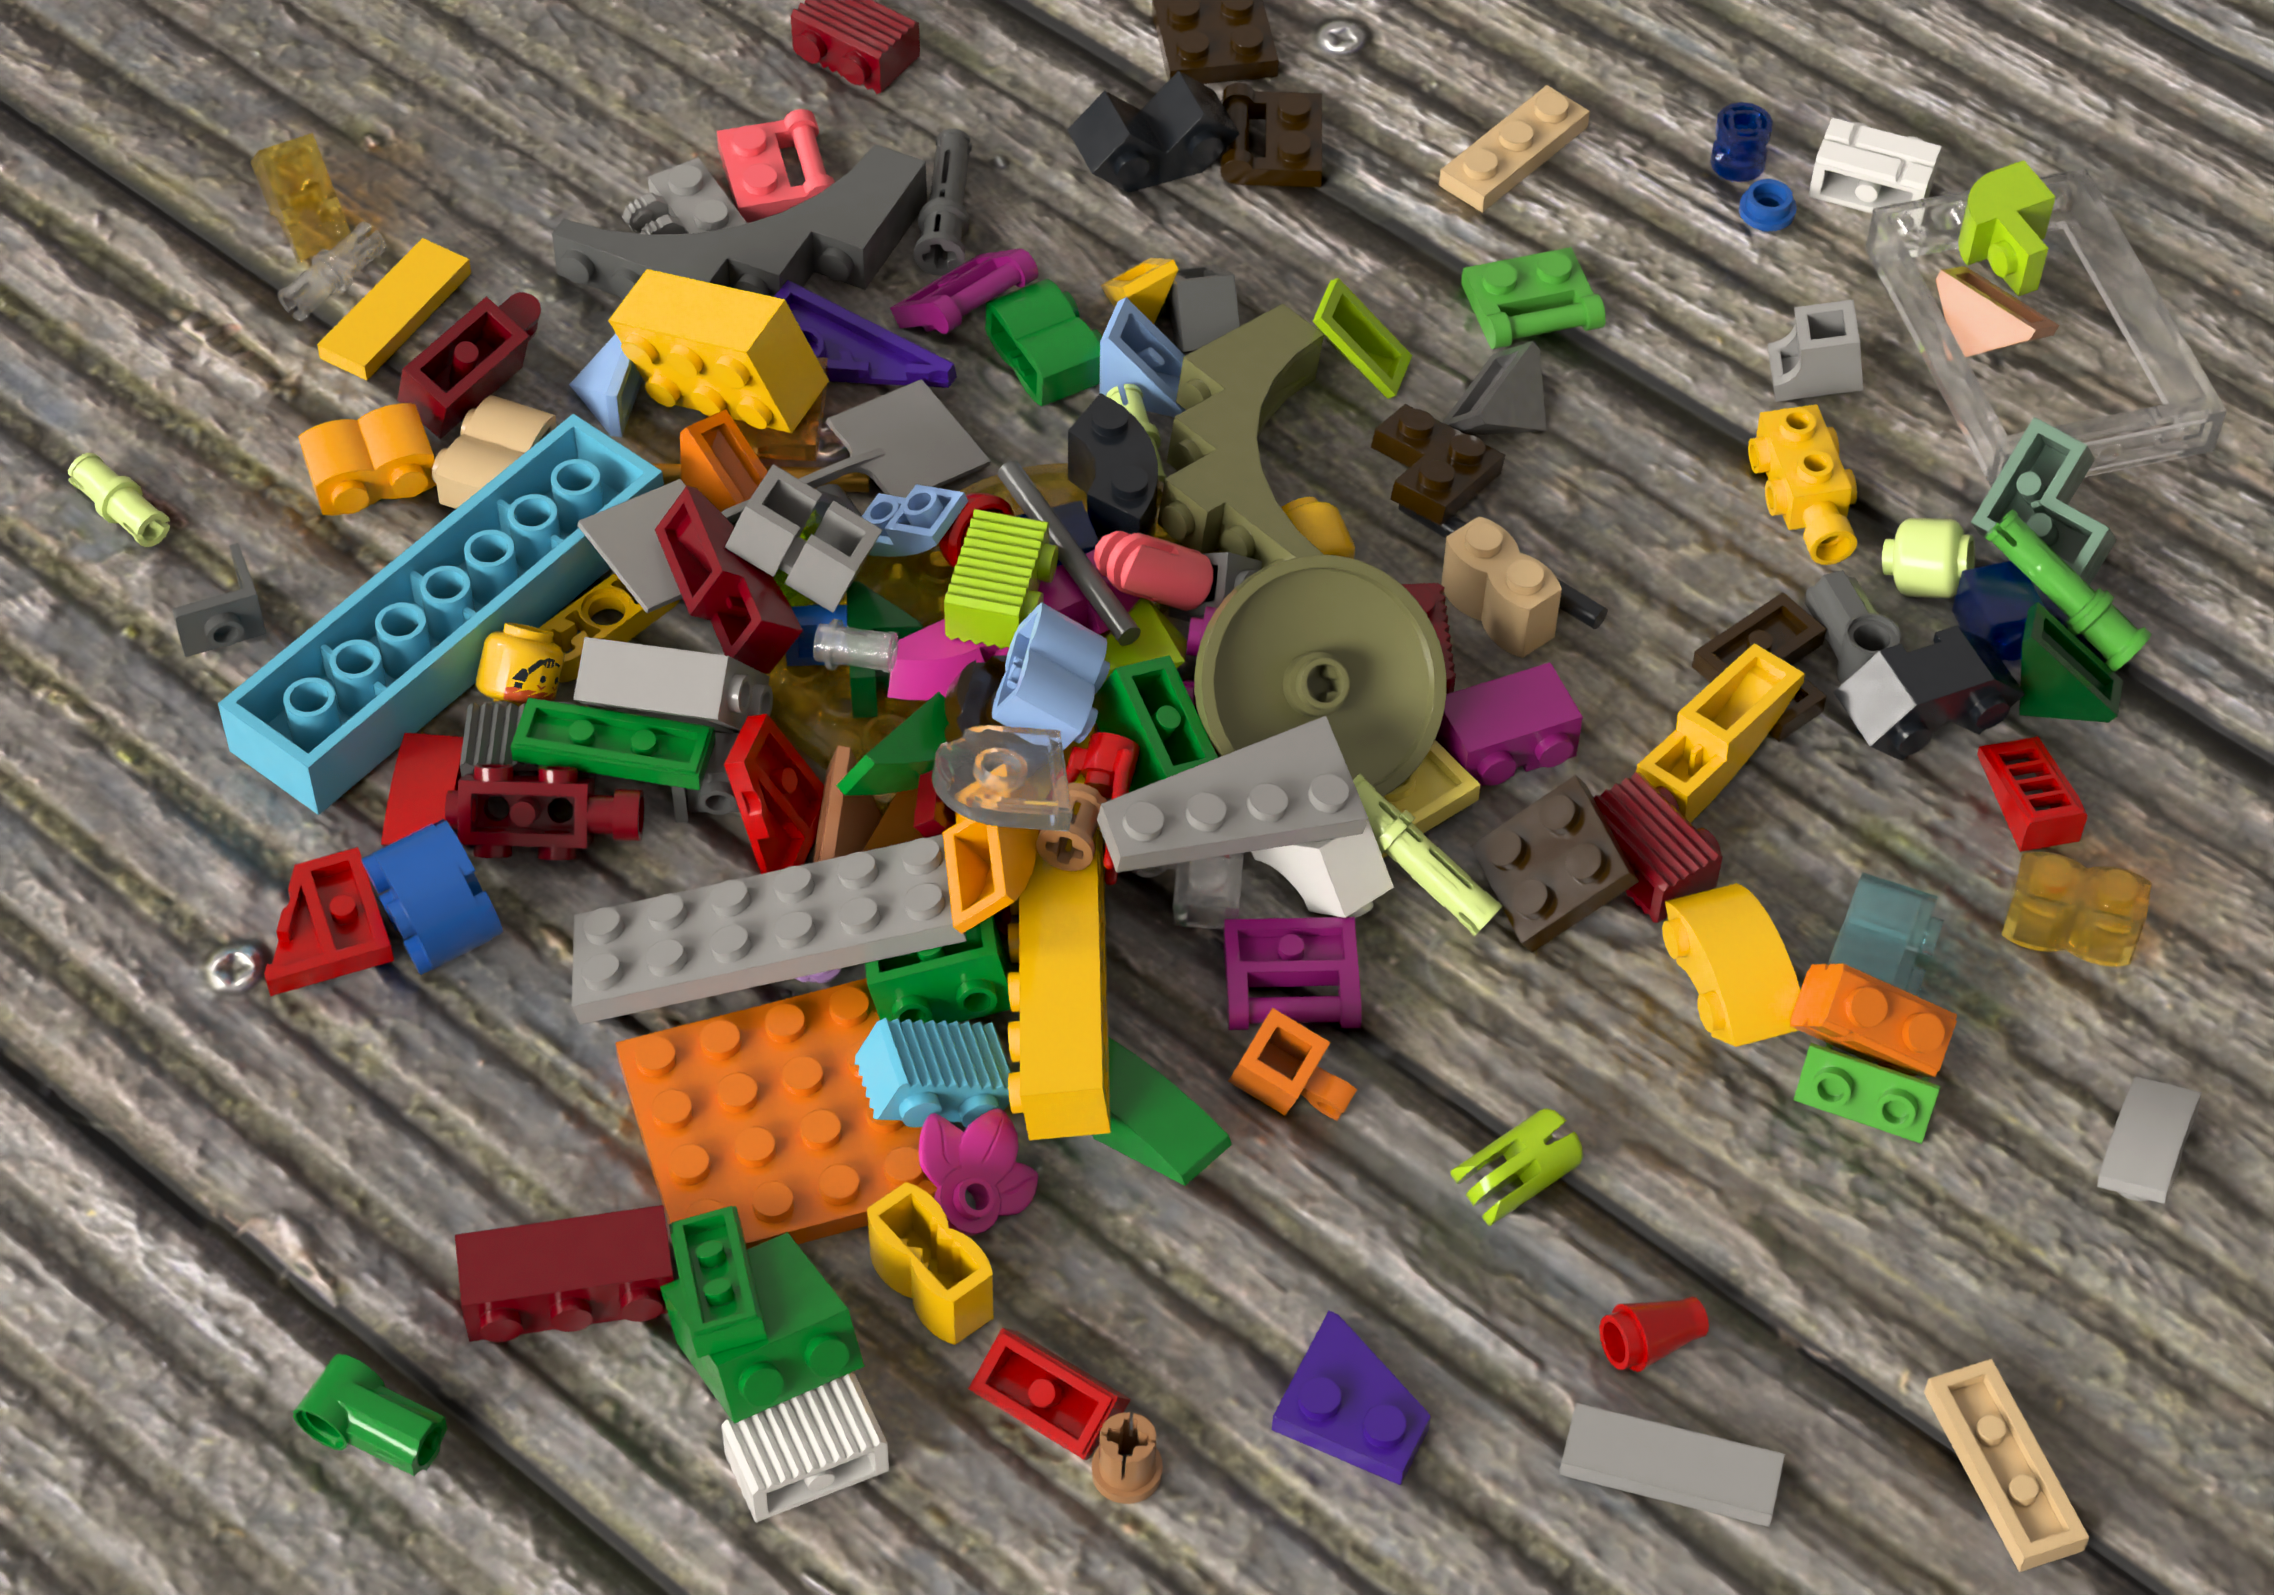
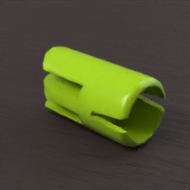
M1549 1108L1539 1110L1450 1171L1454 1181L1460 1184L1504 1154L1506 1162L1481 1179L1466 1193L1465 1196L1473 1206L1482 1203L1517 1178L1523 1181V1185L1499 1200L1482 1215V1219L1488 1226H1492L1581 1164L1583 1149L1576 1132H1572L1550 1145H1545L1553 1137L1551 1134L1567 1121L1557 1111Z

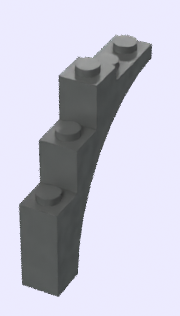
M875 144L851 171L820 194L776 215L741 226L701 233L648 235L604 230L563 219L552 232L557 275L566 277L575 283L585 284L616 295L623 300L646 269L772 297L776 295L787 280L804 287L814 272L827 276L834 281H841L866 290L917 218L922 206L927 203L926 161Z

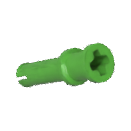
M2014 509L2009 511L2002 518L2003 521L2001 523L1998 521L1990 529L1985 538L2004 553L2068 616L2065 623L2068 625L2067 629L2074 636L2082 634L2107 659L2105 664L2113 672L2121 668L2146 644L2152 634L2145 627L2137 629L2112 604L2114 596L2109 591H2103L2101 588L2094 591L2018 516Z

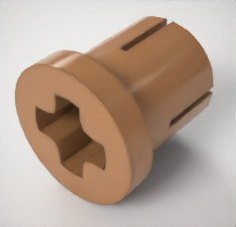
M1130 1412L1111 1416L1101 1428L1099 1447L1092 1458L1091 1472L1095 1487L1107 1499L1121 1504L1138 1503L1149 1498L1161 1483L1163 1462L1156 1448V1430L1153 1424L1142 1415L1134 1413L1133 1430H1130ZM1123 1454H1132V1456H1127V1457H1126L1125 1474H1124V1473H1123Z

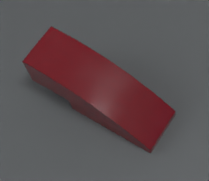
M686 486L657 525L655 532L687 610L691 616L711 621L725 656H730L762 673L770 674L803 630L775 579L724 548L734 526L697 488Z

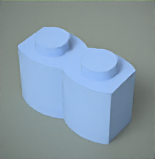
M1041 602L1020 623L1014 634L1006 658V672L994 699L992 719L1057 755L1072 741L1081 743L1088 736L1097 719L1098 710L1092 707L1094 695L1103 685L1110 669V663L1104 660L1107 650V639Z

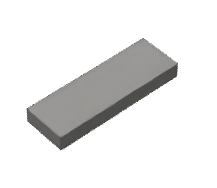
M1576 1403L1559 1475L1769 1527L1785 1454Z

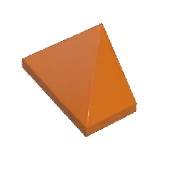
M726 409L689 425L680 432L681 480L686 486L697 488L720 512L749 500L768 473Z

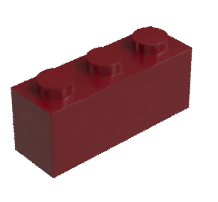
M664 1205L455 1234L461 1306L469 1342L480 1340L505 1342L515 1339L521 1334L555 1329L562 1332H574L582 1330L590 1324L624 1319L642 1322L654 1319L660 1314L668 1313L660 1287L674 1281Z

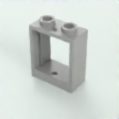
M584 637L573 700L592 708L712 726L717 733H739L747 716L768 714L770 716L773 705L772 688L768 685L770 676L730 656Z

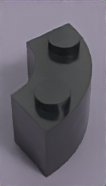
M1100 393L1068 430V480L1087 495V543L1096 546L1103 536L1115 531H1123L1130 534L1141 533L1154 537L1157 523L1158 461L1154 446L1144 427L1124 406Z

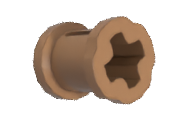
M1069 783L1064 787L1056 789L1051 801L1053 817L1050 824L1041 829L1036 841L1037 852L1051 866L1061 870L1077 871L1083 870L1091 864L1096 851L1093 837L1096 829L1099 828L1097 821L1101 804L1107 802L1097 789L1081 783ZM1076 802H1079L1081 806L1078 814L1075 815L1074 805ZM1068 839H1071L1072 849L1067 852L1065 848Z

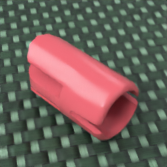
M1115 531L1103 536L1095 546L1094 561L1098 572L1102 576L1107 577L1111 585L1123 593L1189 611L1200 606L1211 591L1213 584L1211 561L1206 555L1201 554L1197 550L1145 534H1130L1123 531Z

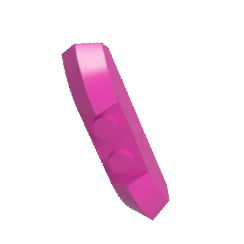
M1095 550L1086 553V556L1097 569L1094 561ZM1063 565L1056 567L1051 583L1041 581L1038 592H1043L1044 604L1097 634H1102L1109 630ZM1102 576L1127 612L1140 599V597L1119 591L1111 585L1107 577ZM945 619L899 639L892 660L887 697L926 701L937 692L946 697L951 682L969 663L975 660L976 663L987 662L991 656H1007L1009 648L1000 649L995 644L988 647L983 642L976 645L971 640L962 642L959 638L951 640L945 635Z

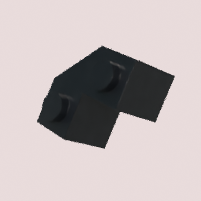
M1180 71L1141 110L1104 90L1067 129L1091 173L1128 193L1203 173L1240 134L1216 92Z
M1956 625L1935 632L1933 639L1935 644L1908 653L1902 644L1880 650L1838 687L1834 694L1868 745L1901 761L1908 755L1922 750L1930 742L1932 734L1947 721H1951L1980 735L1985 729L1992 728L2002 722L2007 717L2010 707L2025 695L1987 640Z

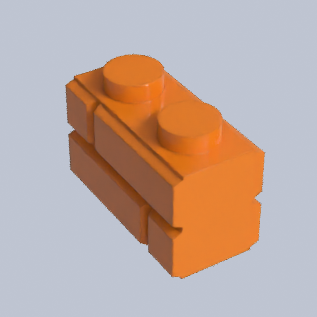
M1844 963L1830 965L1812 964L1806 973L1793 1009L1790 1027L1869 1062H1877L1879 1066L1910 1076L1935 1077L1937 1072L1940 1071L1957 1023V1014Z

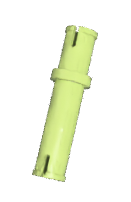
M1358 774L1353 779V782L1368 816L1381 854L1385 852L1394 862L1398 863L1421 887L1443 907L1448 909L1475 936L1503 905L1499 901L1497 902L1487 891H1484L1447 854L1433 844L1412 823L1415 817L1407 810L1401 813L1394 805L1380 795L1361 774Z

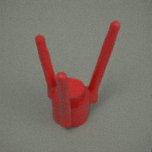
M1098 732L1090 736L1087 749L1072 747L1067 768L1038 815L1039 833L1042 828L1049 824L1053 817L1051 801L1056 789L1064 787L1069 783H1074L1079 774L1085 778L1084 784L1097 789L1102 797L1111 798L1112 800L1129 793L1140 754V746L1121 735ZM1105 843L1103 865L1106 869L1104 881L1107 885L1111 886L1117 882L1118 872L1116 873Z

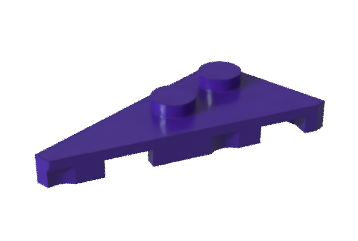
M789 280L785 282L774 296L786 300L829 382L906 386L922 379L928 387L949 388L957 378L954 363Z

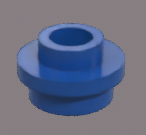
M1762 179L1754 182L1742 195L1739 204V213L1744 222L1761 231H1778L1788 227L1793 222L1797 209L1791 189L1786 184L1774 179Z

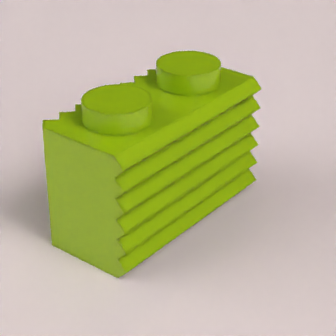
M974 509L973 518H971L970 527L967 530V536L964 538V544L961 546V553L958 556L957 565H955L954 574H952L951 583L948 586V592L945 594V635L949 639L959 638L962 642L971 640L976 645L983 642L988 647L995 644L1000 649L1010 647L1020 623L1041 602L1043 603V592H1038L1041 581L1051 583L1055 575L1058 561V546L1049 544V522Z

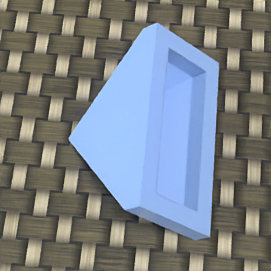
M615 334L569 385L608 434L622 438L643 378L634 363L623 353L621 349L622 343Z

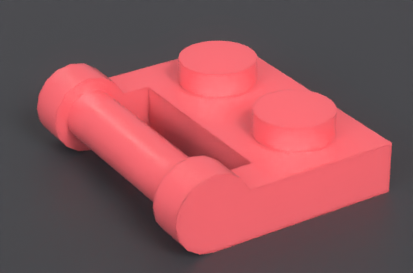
M794 110L787 114L784 120L717 131L718 149L733 203L747 223L782 213L820 194L835 183L834 179L826 173L816 140L819 134L818 124L815 115L810 110ZM796 147L805 177L803 185L790 186L780 149Z

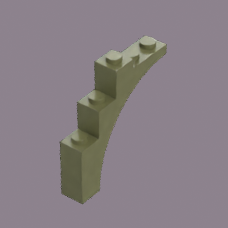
M1283 303L1183 357L1176 403L1186 411L1174 417L1167 463L1174 467L1177 472L1166 477L1164 480L1157 524L1172 538L1177 539L1187 548L1197 550L1201 554H1206L1217 547L1222 552H1230L1262 561L1261 569L1277 562L1301 556L1324 555L1297 530L1275 500L1261 468L1258 439L1267 421L1289 397L1316 379L1324 333Z

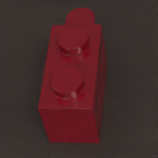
M519 292L510 296L498 307L486 296L402 369L397 401L415 404L422 423L439 439H442L464 419L470 409H476L485 398L492 395L523 367L528 342L536 334L541 314V305L538 299L529 293Z

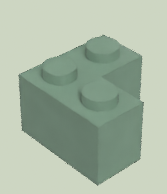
M2033 417L1971 520L1972 525L1980 535L1985 537L1998 521L2001 523L2003 521L2002 518L2014 509L2018 516L2089 586L2117 541L2109 527L2068 505L2095 461L2088 445Z

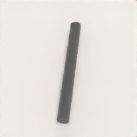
M1009 461L1002 465L998 471V477L1029 519L1049 522V544L1058 546V560L1118 643L1122 646H1127L1135 642L1141 634L1140 628L1017 461Z

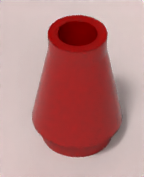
M1696 1297L1675 1301L1627 1303L1616 1305L1612 1310V1314L1606 1315L1601 1319L1599 1333L1605 1355L1615 1368L1619 1370L1630 1368L1635 1372H1640L1692 1340L1705 1337L1708 1333L1709 1322L1704 1306Z

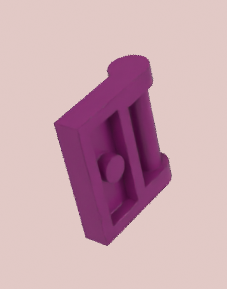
M1020 248L979 254L890 307V310L900 329L923 326L925 332L936 329L940 333L946 334L962 324L963 316L1014 285L1022 288L1037 279L1039 275L1038 267L1033 257L1026 250Z
M1355 917L1224 919L1223 937L1228 1030H1249V1024L1263 1023L1272 1007L1298 1023L1339 1022L1340 1028H1361L1362 1008ZM1338 986V996L1248 998V987Z

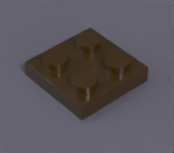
M1152 0V17L1168 81L1178 71L1202 84L1278 77L1279 59L1263 0Z
M1577 775L1470 845L1495 895L1503 905L1502 908L1520 943L1531 952H1534L1639 882L1590 790Z

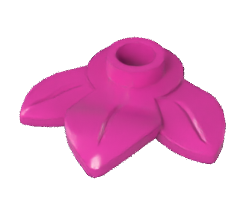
M996 1108L980 1115L967 1126L964 1132L936 1113L928 1115L922 1126L918 1152L920 1167L928 1179L937 1187L934 1199L943 1209L949 1228L959 1231L966 1236L977 1235L988 1230L997 1221L998 1216H1010L1020 1213L1032 1202L1036 1193L1038 1173L1023 1163L1015 1162L1019 1149L1018 1133L1013 1122L1002 1109ZM966 1189L975 1200L976 1210L972 1209L966 1202Z

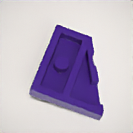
M1328 1311L1273 1415L1272 1430L1401 1486L1429 1430L1431 1415L1338 1314Z

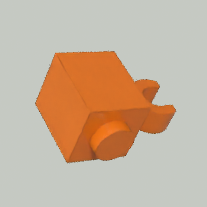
M1273 1007L1228 1080L1229 1083L1284 1116L1301 1094L1314 1108L1336 1121L1344 1113L1357 1091L1354 1086L1317 1066L1331 1042Z

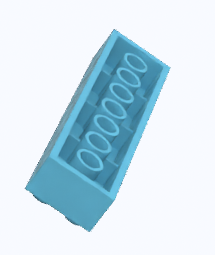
M572 414L218 703L229 751L313 812L320 815L398 749L404 733L418 732L476 683L484 641L489 634L495 631H503L505 622L539 628L610 569V566L577 526L578 521L664 486L662 471L575 414Z

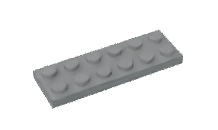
M943 834L869 851L855 852L846 856L805 865L791 866L782 870L741 879L727 880L718 884L677 893L663 894L658 897L622 905L603 907L574 915L572 1009L579 1024L965 942L966 932L961 934L953 928Z

